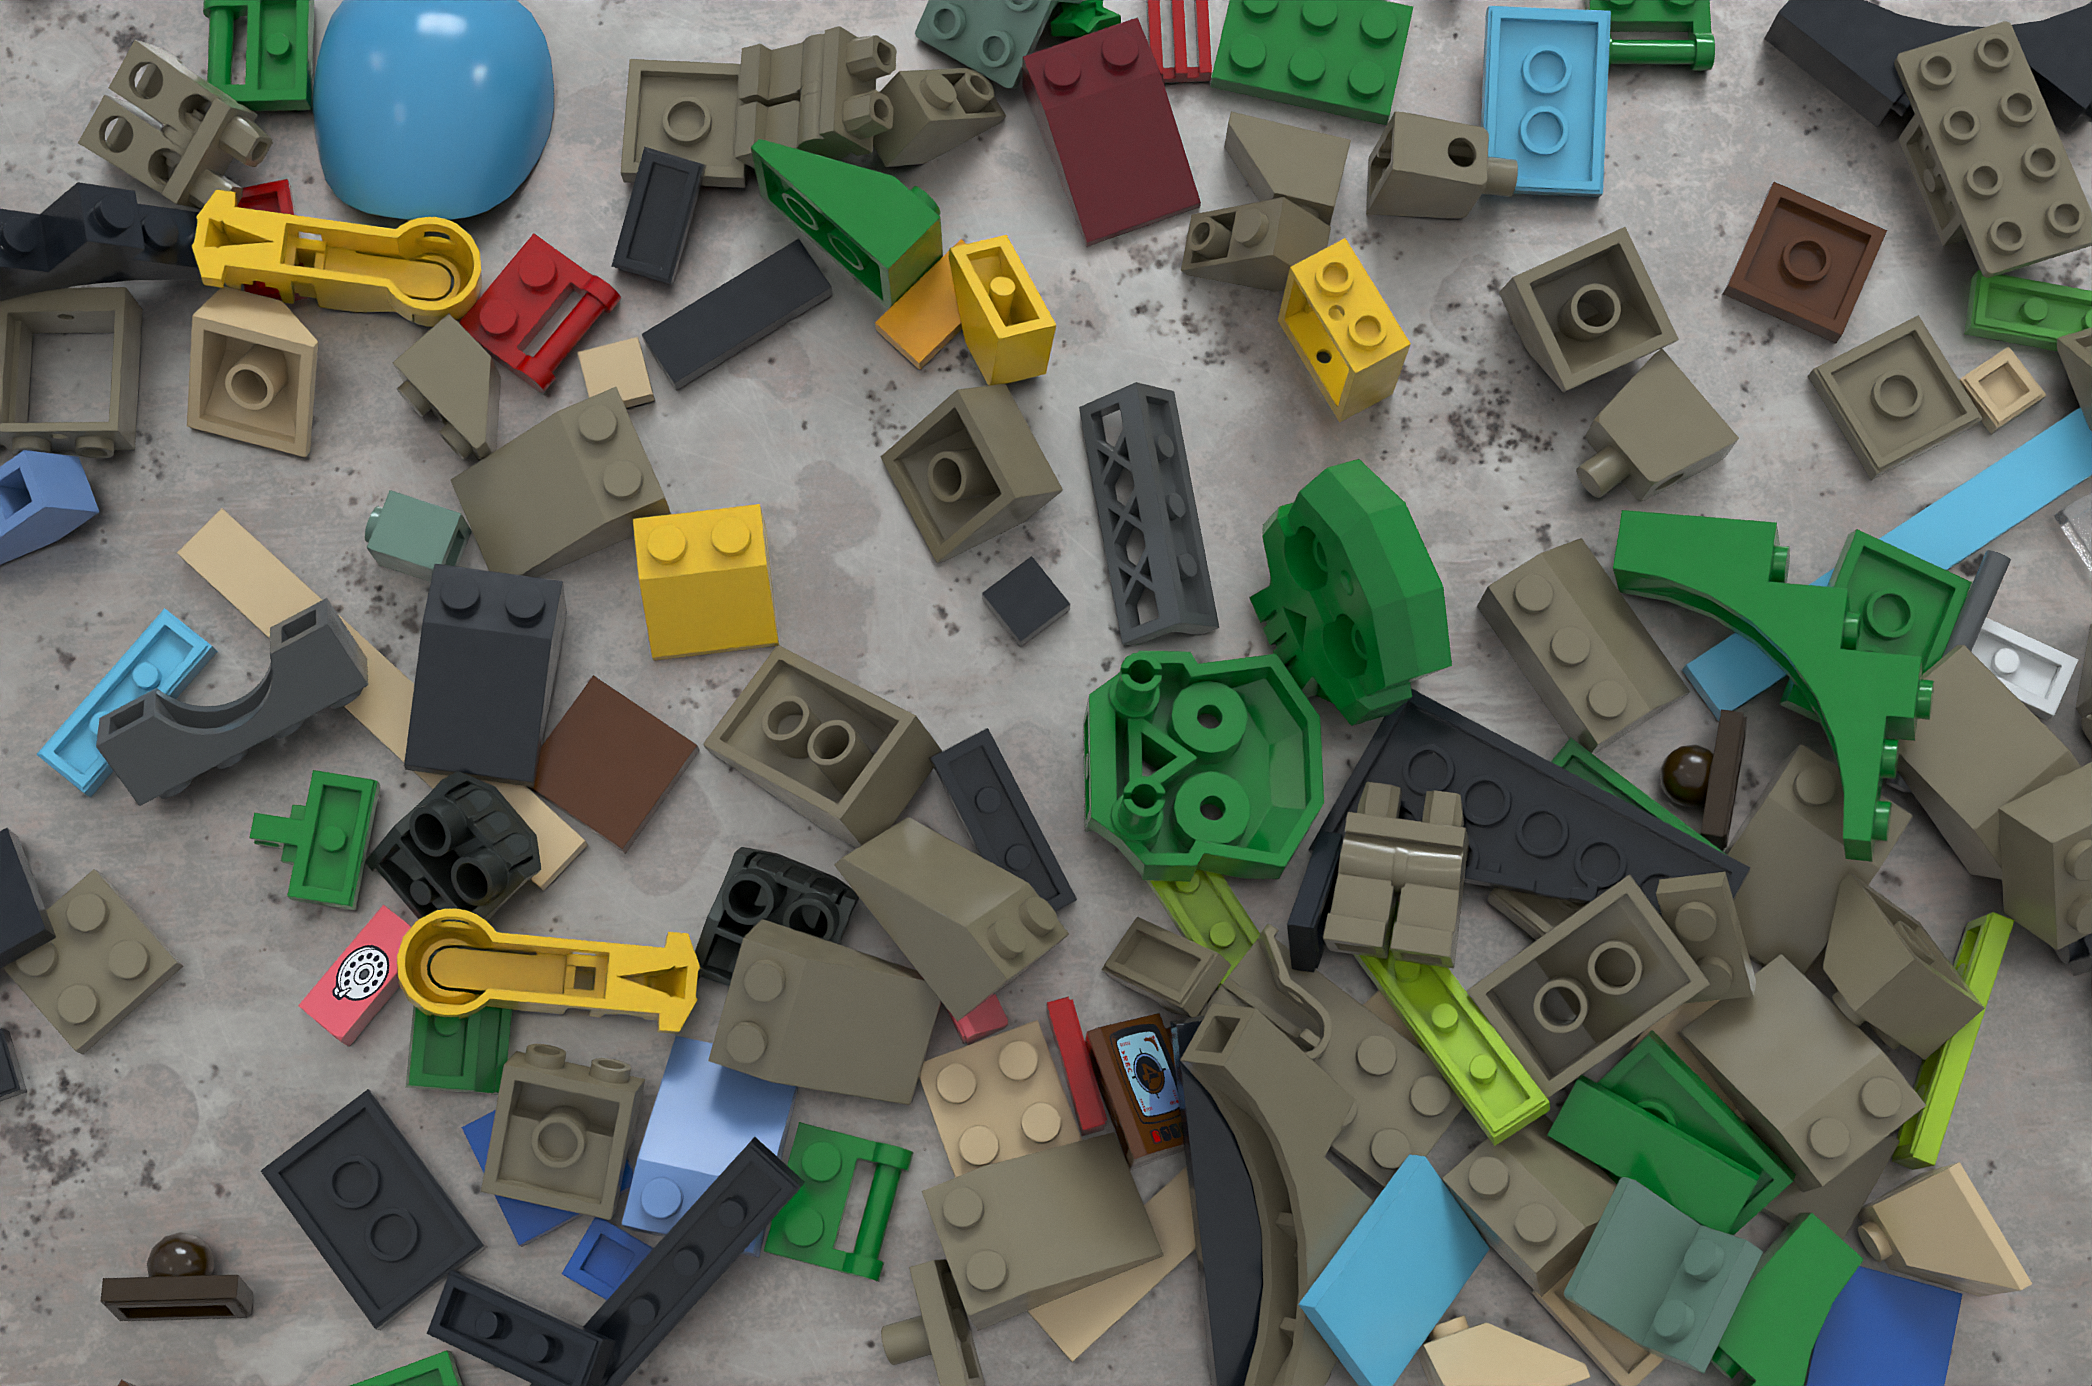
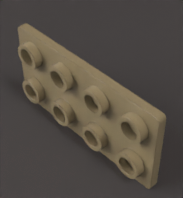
M2003 21L1905 51L1897 56L1894 65L1915 113L1898 140L1943 247L1968 239L1982 275L1986 278H1991L2092 246L2091 208L2010 22Z

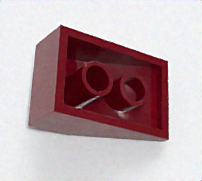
M1138 17L1023 56L1022 88L1086 247L1200 208L1201 201L1163 79Z

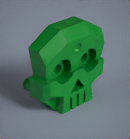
M1360 459L1327 467L1298 492L1293 503L1279 506L1263 524L1262 538L1270 572V584L1249 598L1260 623L1266 621L1267 625L1263 628L1269 644H1276L1277 647L1273 650V653L1278 655L1306 697L1318 696L1333 703L1348 723L1354 726L1390 715L1412 698L1411 682L1452 666L1443 584L1406 503Z
M1139 650L1137 653H1132L1125 658L1117 675L1089 694L1083 720L1085 832L1095 831L1115 845L1140 873L1142 880L1190 882L1196 870L1243 879H1279L1324 804L1320 716L1277 654L1198 664L1191 652ZM1201 714H1210L1217 719L1219 726L1211 729L1205 728L1198 722L1197 717ZM1142 760L1158 771L1149 777L1142 776ZM1206 804L1214 805L1219 808L1222 817L1218 820H1209L1202 815L1200 807Z

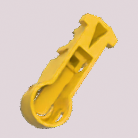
M215 190L196 216L197 228L195 240L191 246L204 285L223 288L225 283L227 287L241 290V284L253 285L254 281L265 282L266 287L277 288L284 303L294 304L295 293H299L300 296L317 298L318 306L321 308L351 312H397L407 320L427 327H434L448 314L455 320L463 317L476 303L482 288L481 258L477 245L469 233L458 224L439 217L416 218L400 225L397 229L239 208L237 207L236 192ZM301 232L319 234L322 241L302 238ZM425 232L445 233L450 236V240L436 236L425 237ZM299 262L303 263L304 267L299 266ZM448 271L451 273L454 279V286L450 293L449 291L451 288V277Z
M442 909L417 920L403 936L397 954L399 985L408 1001L429 1016L431 1014L442 1017L459 1016V1019L477 1013L485 1006L552 1014H564L567 1008L590 1010L589 1017L601 1018L604 1014H628L635 1017H643L645 1020H657L658 1033L678 1034L698 1000L696 998L698 971L701 968L688 933L668 932L664 948L499 933L477 914L461 909ZM442 920H461V921L468 922L469 925H468V924H465V923H462V922H456V921H445V922H441V921H442ZM446 946H460V947H468V948L481 949V950H470V949H459V948H447V949H443V950L437 952V954L432 958V962H431V965H430V971H431V975H432L434 981H435L436 983H438L440 986H443V987H446V988L472 990V991H478V992H484V993H483V994H473V993H468V992L448 991V990H444V989L438 988L435 984H433V983L431 982V980H430V978H429V976H428V973H427V964H428L429 958L432 956V954H433L436 950H438V949H440V948H442V947H446ZM573 952L592 953V954H595V956L572 954V953H573Z

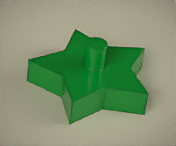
M1085 0L1081 4L1059 2L1061 14L1051 22V36L1079 38L1121 23V15L1104 8L1103 0Z

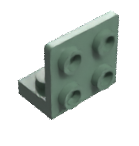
M929 0L916 28L915 35L920 40L1005 88L1014 89L1018 87L1022 78L1023 56L1034 52L1053 8H1056L1058 2L1081 4L1082 0Z
M1622 1177L1564 1291V1296L1567 1300L1649 1353L1704 1374L1763 1251L1745 1239L1698 1224L1636 1180Z

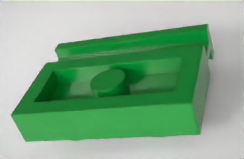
M432 955L429 958L427 964V973L431 982L435 984L438 988L448 991L468 992L473 994L484 993L472 990L454 989L440 986L438 983L434 981L430 971L432 958L435 955ZM413 1005L405 1088L498 1095L503 1067L508 1060L512 1009L485 1006L477 1013L459 1019V1016L442 1017L433 1014L429 1016Z

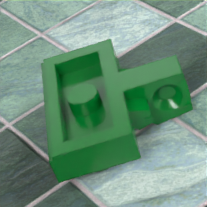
M313 770L306 806L292 805L290 818L254 813L249 839H254V844L283 849L281 862L293 865L287 894L290 900L356 910L381 786L378 781Z

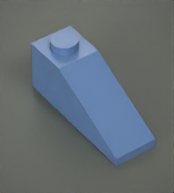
M23 450L0 466V565L58 541L100 512L79 457Z

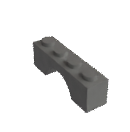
M327 598L270 628V666L261 682L245 696L222 705L197 706L178 701L155 688L99 718L96 747L139 806L158 796L161 799H167L179 794L189 786L194 777L215 766L218 769L230 767L240 761L248 753L249 749L270 737L275 739L284 738L297 731L309 716L328 706L332 709L343 707L361 694L363 688L369 685L367 657Z

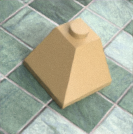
M224 286L192 315L187 427L306 457L310 453L318 341L282 301Z
M1960 1162L1919 1174L1864 1205L1858 1214L1863 1224L1858 1227V1233L1865 1248L1876 1261L1881 1262L1884 1260L1890 1270L1979 1297L2021 1291L2032 1285L2031 1280Z
M1465 1315L1435 1325L1429 1334L1431 1341L1422 1344L1417 1351L1429 1386H1568L1590 1378L1585 1363L1487 1322L1469 1327Z

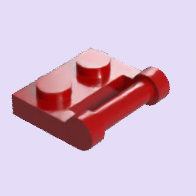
M533 233L459 324L494 360L537 391L545 393L556 379L553 374L556 368L603 311L611 313L620 302L621 296L606 281L590 274ZM573 291L582 296V299L534 357L523 353Z

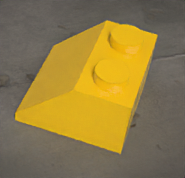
M760 504L633 519L639 584L654 661L779 645L767 530Z

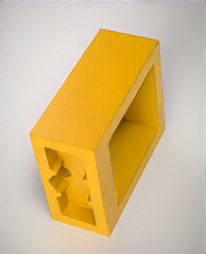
M1346 238L1291 266L1277 321L1339 422H1342L1393 394L1411 343ZM1320 352H1326L1330 355L1331 360L1328 363H1321L1317 360L1316 356Z

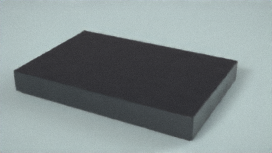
M369 1089L261 1170L263 1176L376 1330L383 1329L445 1281L450 1270L458 1271L488 1247L374 1092Z

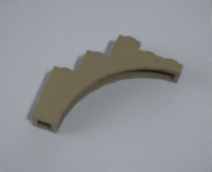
M1212 1003L1180 1061L1211 1094L1232 1129L1254 1189L1262 1232L1263 1291L1257 1340L1244 1386H1325L1338 1357L1298 1304L1373 1202L1369 1196L1325 1158L1331 1144L1340 1134L1342 1124L1355 1099L1257 1008Z

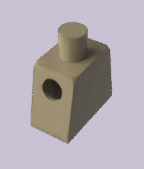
M1395 111L1368 159L1366 214L1456 219L1467 217L1482 194L1508 197L1513 195L1518 176L1517 161L1514 159L1488 157L1489 133L1483 127Z
M1662 348L1645 363L1594 419L1585 436L1588 443L1597 453L1580 465L1576 472L1587 491L1597 498L1602 497L1622 482L1637 500L1645 501L1719 463L1728 455L1739 437Z

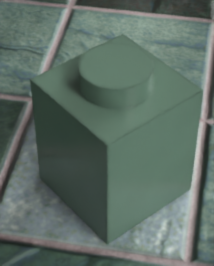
M389 490L383 507L376 506L368 519L365 529V541L368 542L367 549L378 565L431 582L435 564L459 566L472 530L459 512Z

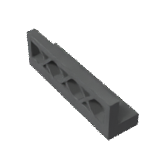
M1135 382L1080 406V417L1122 644L1135 646L1173 631L1201 635L1218 629L1219 622L1175 392ZM1120 410L1123 429L1115 447H1113L1106 441L1102 417ZM1123 467L1132 472L1135 486L1126 506L1117 501L1115 490L1116 482ZM1134 527L1143 531L1146 545L1137 565L1128 560L1126 549L1127 541ZM1146 586L1155 593L1159 618L1140 625L1137 603Z

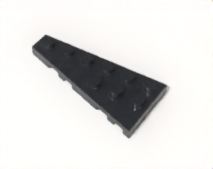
M1412 688V698L1390 715L1384 716L1308 849L1312 854L1320 831L1342 834L1344 839L1347 813H1357L1358 804L1366 782H1375L1401 788L1402 798L1398 819L1422 822L1426 791L1435 790L1461 795L1463 827L1466 828L1469 838L1464 879L1466 883L1587 905L1630 874L1663 918L1656 896L1660 879L1726 872L1732 897L1735 900L1751 868Z

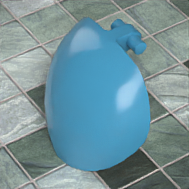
M343 0L332 14L322 39L313 86L314 130L319 160L325 180L335 195L348 206L368 214L410 220L422 217H439L447 220L471 217L486 212L508 199L527 178L539 160L550 136L554 112L552 63L545 35L532 13L517 0Z

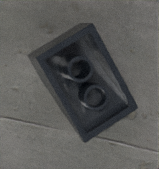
M442 564L434 565L421 629L404 762L405 770L448 776L459 771L478 780L534 787L567 616L563 581Z

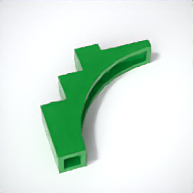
M1622 510L1613 564L1619 592L1668 601L1715 619L1755 644L1792 679L1818 716L1838 763L1844 794L1843 843L1845 859L1873 862L1875 840L1888 841L1892 802L1880 801L1883 778H1896L1899 756L1898 739L1915 741L1917 720H1930L1934 681L1922 679V656L1857 651L1860 637L1861 612H1850L1848 588L1787 583L1790 546H1780L1777 522Z
M1800 1212L1761 1255L1710 1362L1731 1380L1738 1372L1745 1376L1738 1386H1804L1811 1351L1834 1300L1864 1259L1813 1213Z

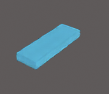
M164 608L36 755L91 798L113 772L111 766L96 747L99 718L155 688L177 699L218 651Z

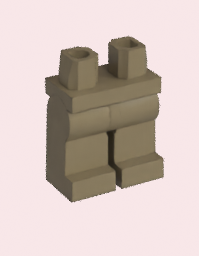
M841 26L825 30V34L806 37L802 43L773 50L762 44L742 48L738 99L746 104L738 106L735 158L755 169L751 146L758 139L834 160H841L850 153L856 156L872 153L873 136L893 128L894 108L889 97L876 90V78L890 75L892 71L896 70L897 50L895 46L878 35L857 37Z
M134 40L108 87L127 101L104 95L78 144L152 189L162 193L161 195L175 204L202 210L215 190L236 192L238 205L243 197V188L224 177L233 158H236L245 165L256 167L263 161L273 144L272 139L254 123L258 115L244 105L238 104L229 95L182 65L183 62L164 48ZM148 64L145 72L143 73L141 79L135 87V77L137 72L140 70L141 67ZM118 118L107 140H105L107 126L112 120Z
M1366 782L1358 804L1357 813H1347L1346 834L1340 854L1331 912L1327 914L1323 940L1329 951L1388 959L1397 894L1401 893L1396 923L1394 922L1390 947L1395 960L1454 969L1469 849L1468 834L1466 828L1463 827L1461 795L1435 790L1426 791L1422 822L1398 819L1402 798L1401 788L1390 784Z

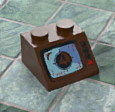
M1160 1013L1087 1031L1085 1044L1096 1082L1130 1171L1184 1151L1171 1026L1165 1028Z

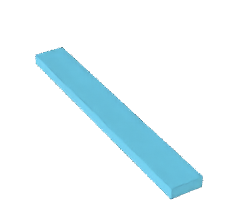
M2081 407L1879 539L1947 571L2092 476V431L2087 425ZM1834 568L1809 585L1827 587ZM1736 632L1686 664L1682 669L1685 676L1718 721L1720 720L1721 709L1735 711L1788 676L1755 644Z

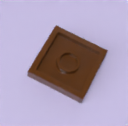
M1773 182L1762 203L1723 295L1836 344L1845 330L1887 230Z
M593 675L542 745L534 787H526L626 854L700 749L697 744Z

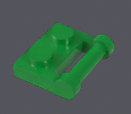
M204 0L203 14L209 18L207 82L251 111L312 110L314 0ZM240 16H247L245 84H232L234 21Z
M1585 0V10L1611 11L1610 32H1688V40H1612L1610 34L1608 70L1611 64H1690L1691 70H1711L1713 68L1715 39L1711 31L1710 0Z
M799 1122L787 1166L805 1183L772 1219L764 1252L879 1282L884 1262L878 1259L902 1171L909 1172L914 1152L894 1145L874 1142ZM860 1160L876 1164L854 1250L853 1253L837 1250L835 1246L858 1161Z

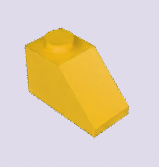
M1003 235L951 247L948 257L965 343L988 386L1008 384L1046 374L1056 323L1008 236Z

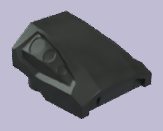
M459 771L442 779L416 807L393 826L365 861L372 872L377 870L418 919L437 910L461 909L477 914L488 922L497 910L526 881L541 870L537 835L495 786ZM442 920V921H441V922H445V921H456V922H462V923H465V924H468V925H469L468 922L461 921V920ZM446 946V947L440 948L439 951H441V950H443V949H447V948H459V949H462L463 947H460V946Z
M740 847L734 853L695 949V954L701 968L698 971L697 980L702 977L730 986L743 938L761 919L839 944L853 909L859 900V896L852 888L835 876L778 853Z

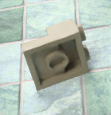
M531 1044L527 1046L526 1053L516 1051L503 1067L481 1192L611 1220L617 1211L628 1149L634 1141L645 1079L630 1076L631 1066L616 1059L596 1058L592 1060L591 1067L565 1062L566 1051L551 1045Z

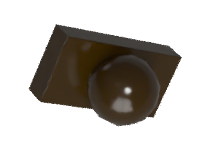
M1722 709L1714 754L1709 749L1699 745L1681 746L1673 750L1664 759L1659 771L1660 784L1663 791L1672 801L1685 807L1702 806L1705 804L1700 835L1721 851L1728 846L1747 730V717H1744V713Z
M180 1232L165 1236L152 1248L147 1261L148 1277L103 1278L100 1302L119 1321L247 1318V1316L252 1315L253 1292L239 1275H212L215 1269L213 1252L207 1242L196 1235Z

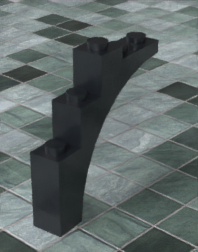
M1789 0L1776 15L1764 39L1878 128L1893 110L1902 117L1911 107V103L1894 65V61L1900 53L1984 27L1944 25L1903 16L1866 0ZM2092 2L2041 21L2013 24V30L2054 125L2066 134L2081 115L2089 122H2092Z
M77 182L40 214L0 209V301L38 292L88 284L134 280L202 281L191 246L195 240L196 216L199 212L138 204L134 190Z

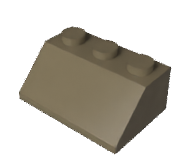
M1582 538L1544 551L1490 584L1477 605L1482 615L1567 737L1575 740L1593 755L1690 693L1687 686Z

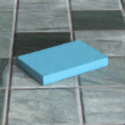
M1488 6L1486 9L1481 127L1485 128L1489 133L1488 157L1514 159L1517 161L1518 176L1513 194L1600 197L1603 195L1611 11Z
M1409 1154L1298 1305L1358 1386H1393L1490 1248L1425 1156Z

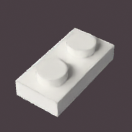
M1987 617L1971 651L2034 715L2044 720H2048L2055 715L2078 662V659Z

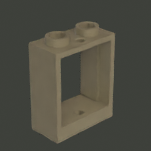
M126 287L62 288L0 301V442L13 455L16 456L23 450L51 453V451H75L77 455L82 457L103 459L112 457L114 450H135L143 309ZM114 333L109 422L27 423L33 334Z

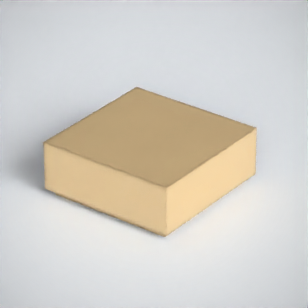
M638 337L578 352L589 398L617 387L626 408L655 401Z
M2009 346L1959 379L1982 416L1983 420L1981 422L1991 435L2041 402L2046 396L2045 392Z

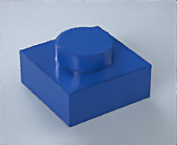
M595 1217L564 1268L562 1275L607 1300L653 1250V1247L608 1221Z

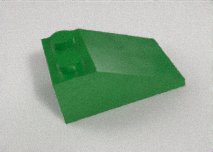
M758 139L751 146L760 196L887 309L897 302L943 257L941 217L939 216L941 211L936 202L921 188L914 186L909 190L895 176L763 139Z

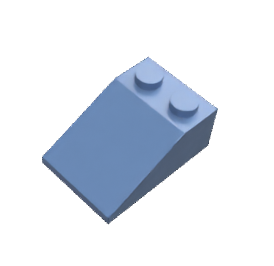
M675 1036L639 1151L621 1225L633 1231L664 1237L754 1137L782 1160L798 1087L769 1082L709 1062L708 1059L713 1043ZM766 1227L741 1254L760 1257Z

